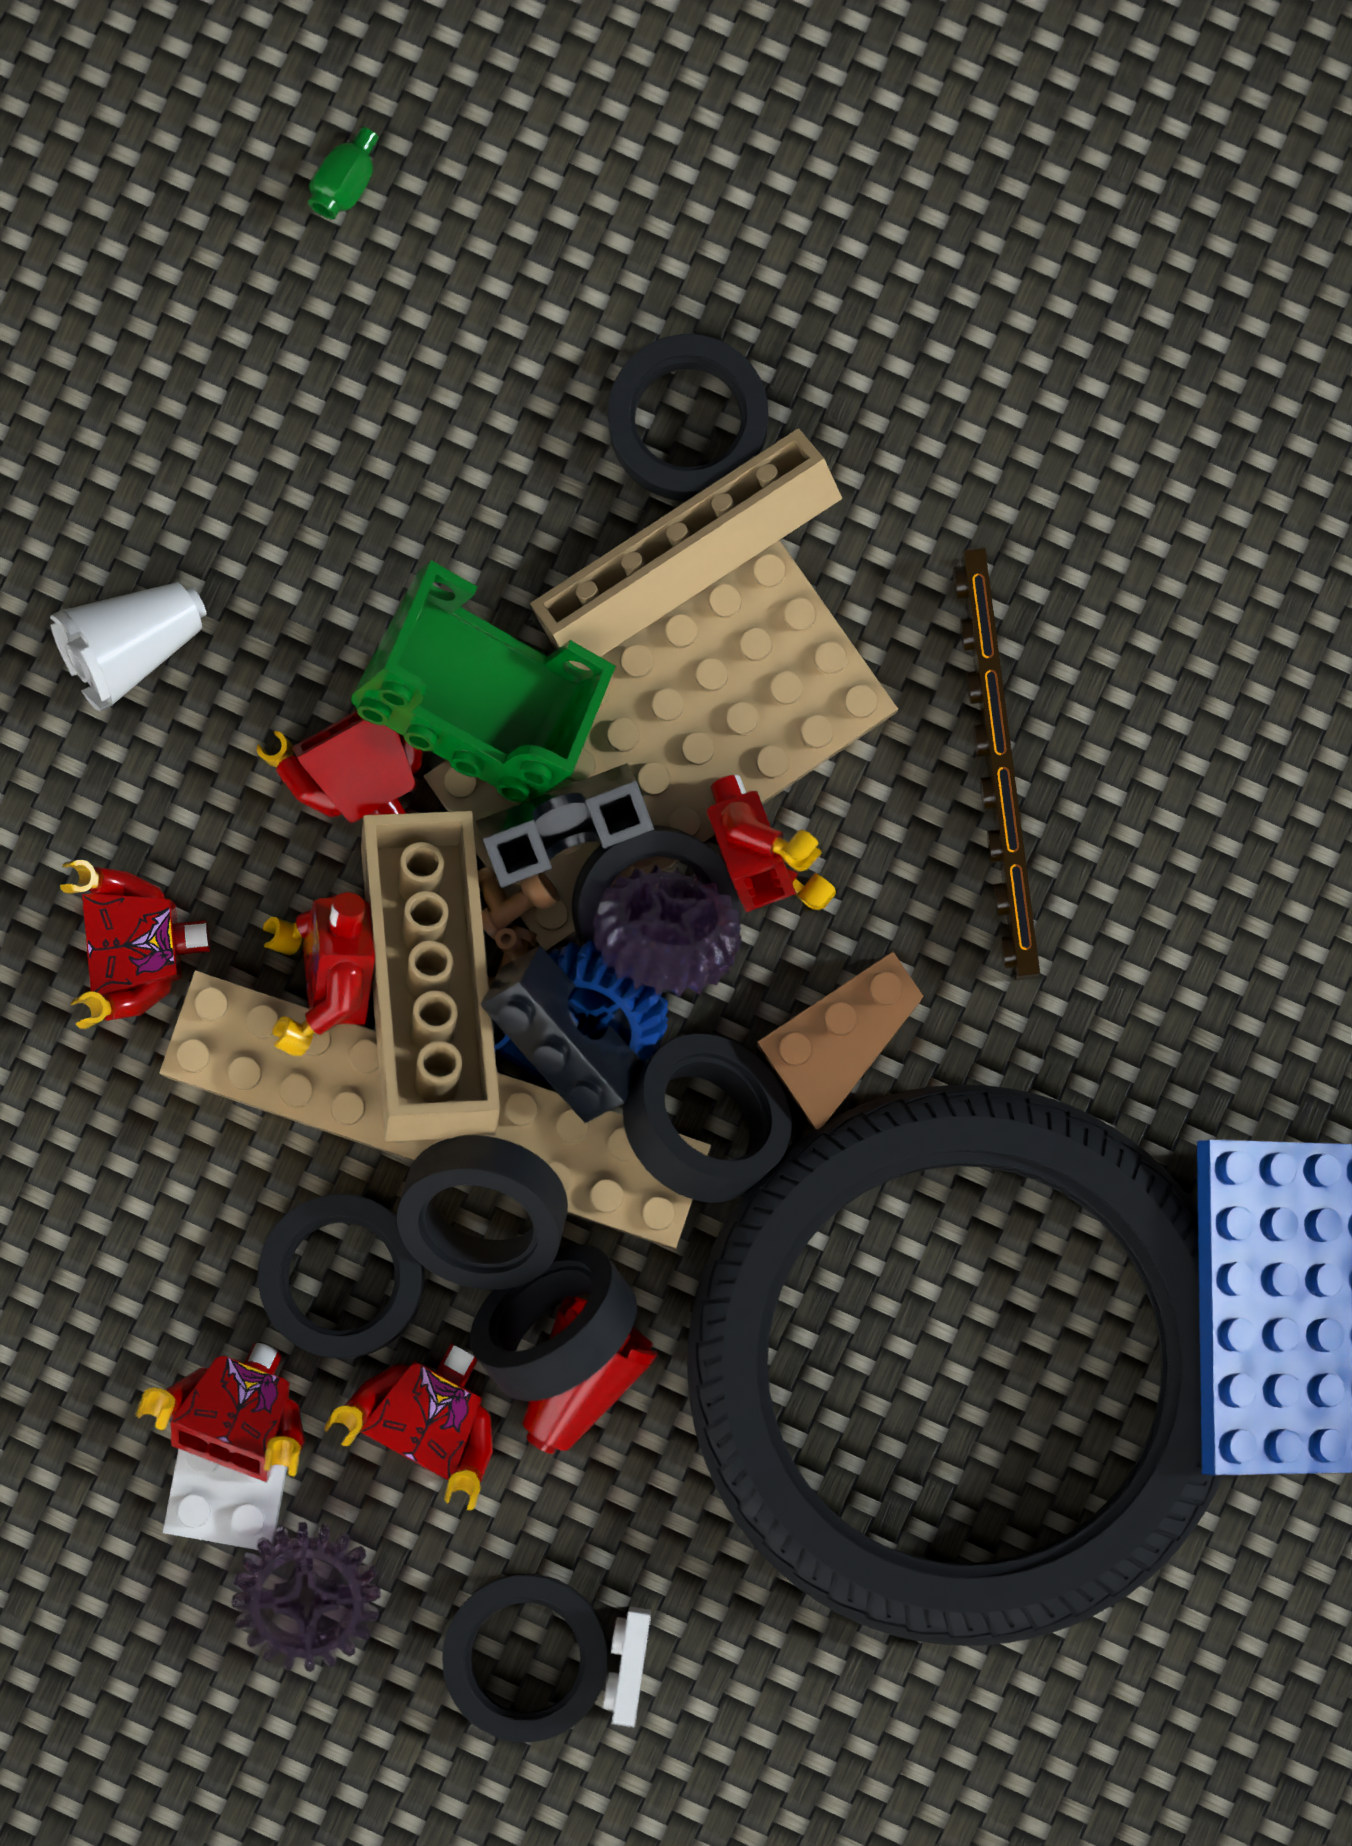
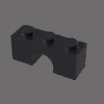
M628 763L476 821L501 888L552 869L551 859L561 851L585 842H599L604 849L654 830L638 783Z
M540 945L501 967L480 1005L581 1120L587 1123L625 1102L644 1063L610 1025L588 1037L584 1036L577 1029L568 1009V999L575 984Z

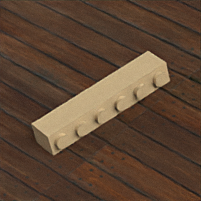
M798 428L529 604L556 650L569 640H572L601 657L840 501L842 496L824 457ZM569 661L572 665L580 669L586 667L584 664H581L579 662Z

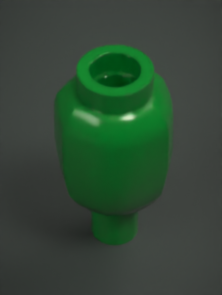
M361 127L351 143H342L335 147L315 171L309 183L312 196L308 204L319 215L334 220L339 212L350 210L364 192L373 173V164L369 154L379 139L372 130Z

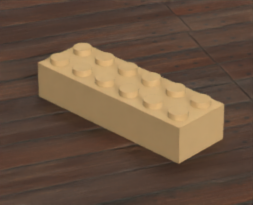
M472 811L364 815L361 855L365 901L370 906L375 949L372 990L385 1142L447 1139L465 1135L495 1136L500 1105L492 1019L480 1005L489 987Z

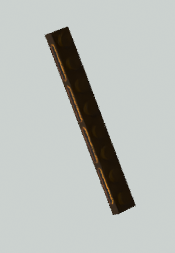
M986 549L964 550L961 566L953 567V580L956 598H966L968 619H960V635L963 651L973 652L975 671L966 673L970 704L979 703L982 724L973 725L974 744L977 757L986 756L989 777L980 778L981 798L984 810L993 809L995 830L987 831L990 862H1000L1002 883L994 884L995 907L997 916L1006 915L1009 936L1000 938L1004 969L1013 968L1015 981L1036 979L1040 975V966Z

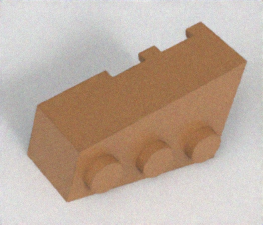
M892 952L759 1040L757 1048L811 1129L818 1130L832 1117L924 996L895 953Z

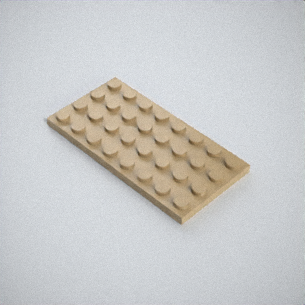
M779 540L601 656V658L614 664L616 667L573 774L543 795L628 763L638 783L652 824L682 830L706 844L716 837L706 811L710 806L716 804L710 786L716 780L729 775H739L746 793L757 791L762 804H764L896 714L898 708ZM587 666L583 668V670H591ZM446 760L425 774L424 779L447 812L472 811L476 854L485 867H491L494 871L476 821L521 803L505 799L497 792L496 787L478 777H469L457 772L452 768L450 762ZM585 842L574 845L555 855L550 861L552 869L544 871V873L556 888L560 901L545 910L534 906L520 916L527 928L537 934L536 940L546 952H549L576 933L572 918L574 886L584 863L593 851L601 845L599 842ZM650 857L639 860L625 868L610 886L605 901L604 913L680 861L668 857ZM521 881L502 887L507 898L522 889Z

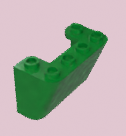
M430 560L417 572L351 697L352 703L357 708L359 716L364 720L376 725H385L404 736L405 741L412 747L422 751H431L449 761L452 768L457 772L469 777H478L496 787L497 792L507 800L523 803L527 799L532 800L542 796L573 774L616 666L572 640H569L547 657L463 609L461 606L474 596L477 586ZM433 582L446 585L453 592L441 590L434 586ZM569 661H575L584 664L591 670H583L578 667H575Z

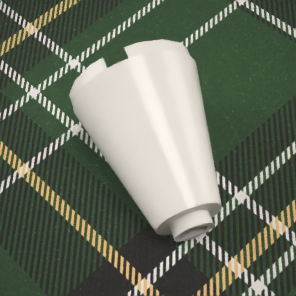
M179 582L60 610L50 617L55 622L51 625V630L72 677L78 674L84 683L88 682L90 686L81 690L88 702L101 712L111 707L202 630L200 618L206 616V610L201 598L193 587L185 590Z

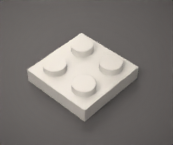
M178 1449L163 1533L272 1552L288 1467L273 1465L271 1475L266 1483Z
M629 1607L627 1619L617 1617L611 1653L622 1655L620 1673L609 1672L603 1709L614 1710L612 1724L635 1726L651 1615L650 1609Z

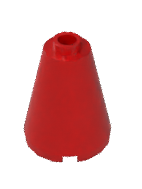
M573 1296L564 1298L559 1306L549 1339L564 1330L578 1316L587 1300ZM632 1327L630 1334L619 1351L588 1380L560 1395L543 1400L529 1401L522 1421V1425L528 1431L526 1439L538 1449L549 1454H554L556 1449L568 1451L654 1363L658 1356V1351L650 1350L653 1346L650 1339L635 1327Z

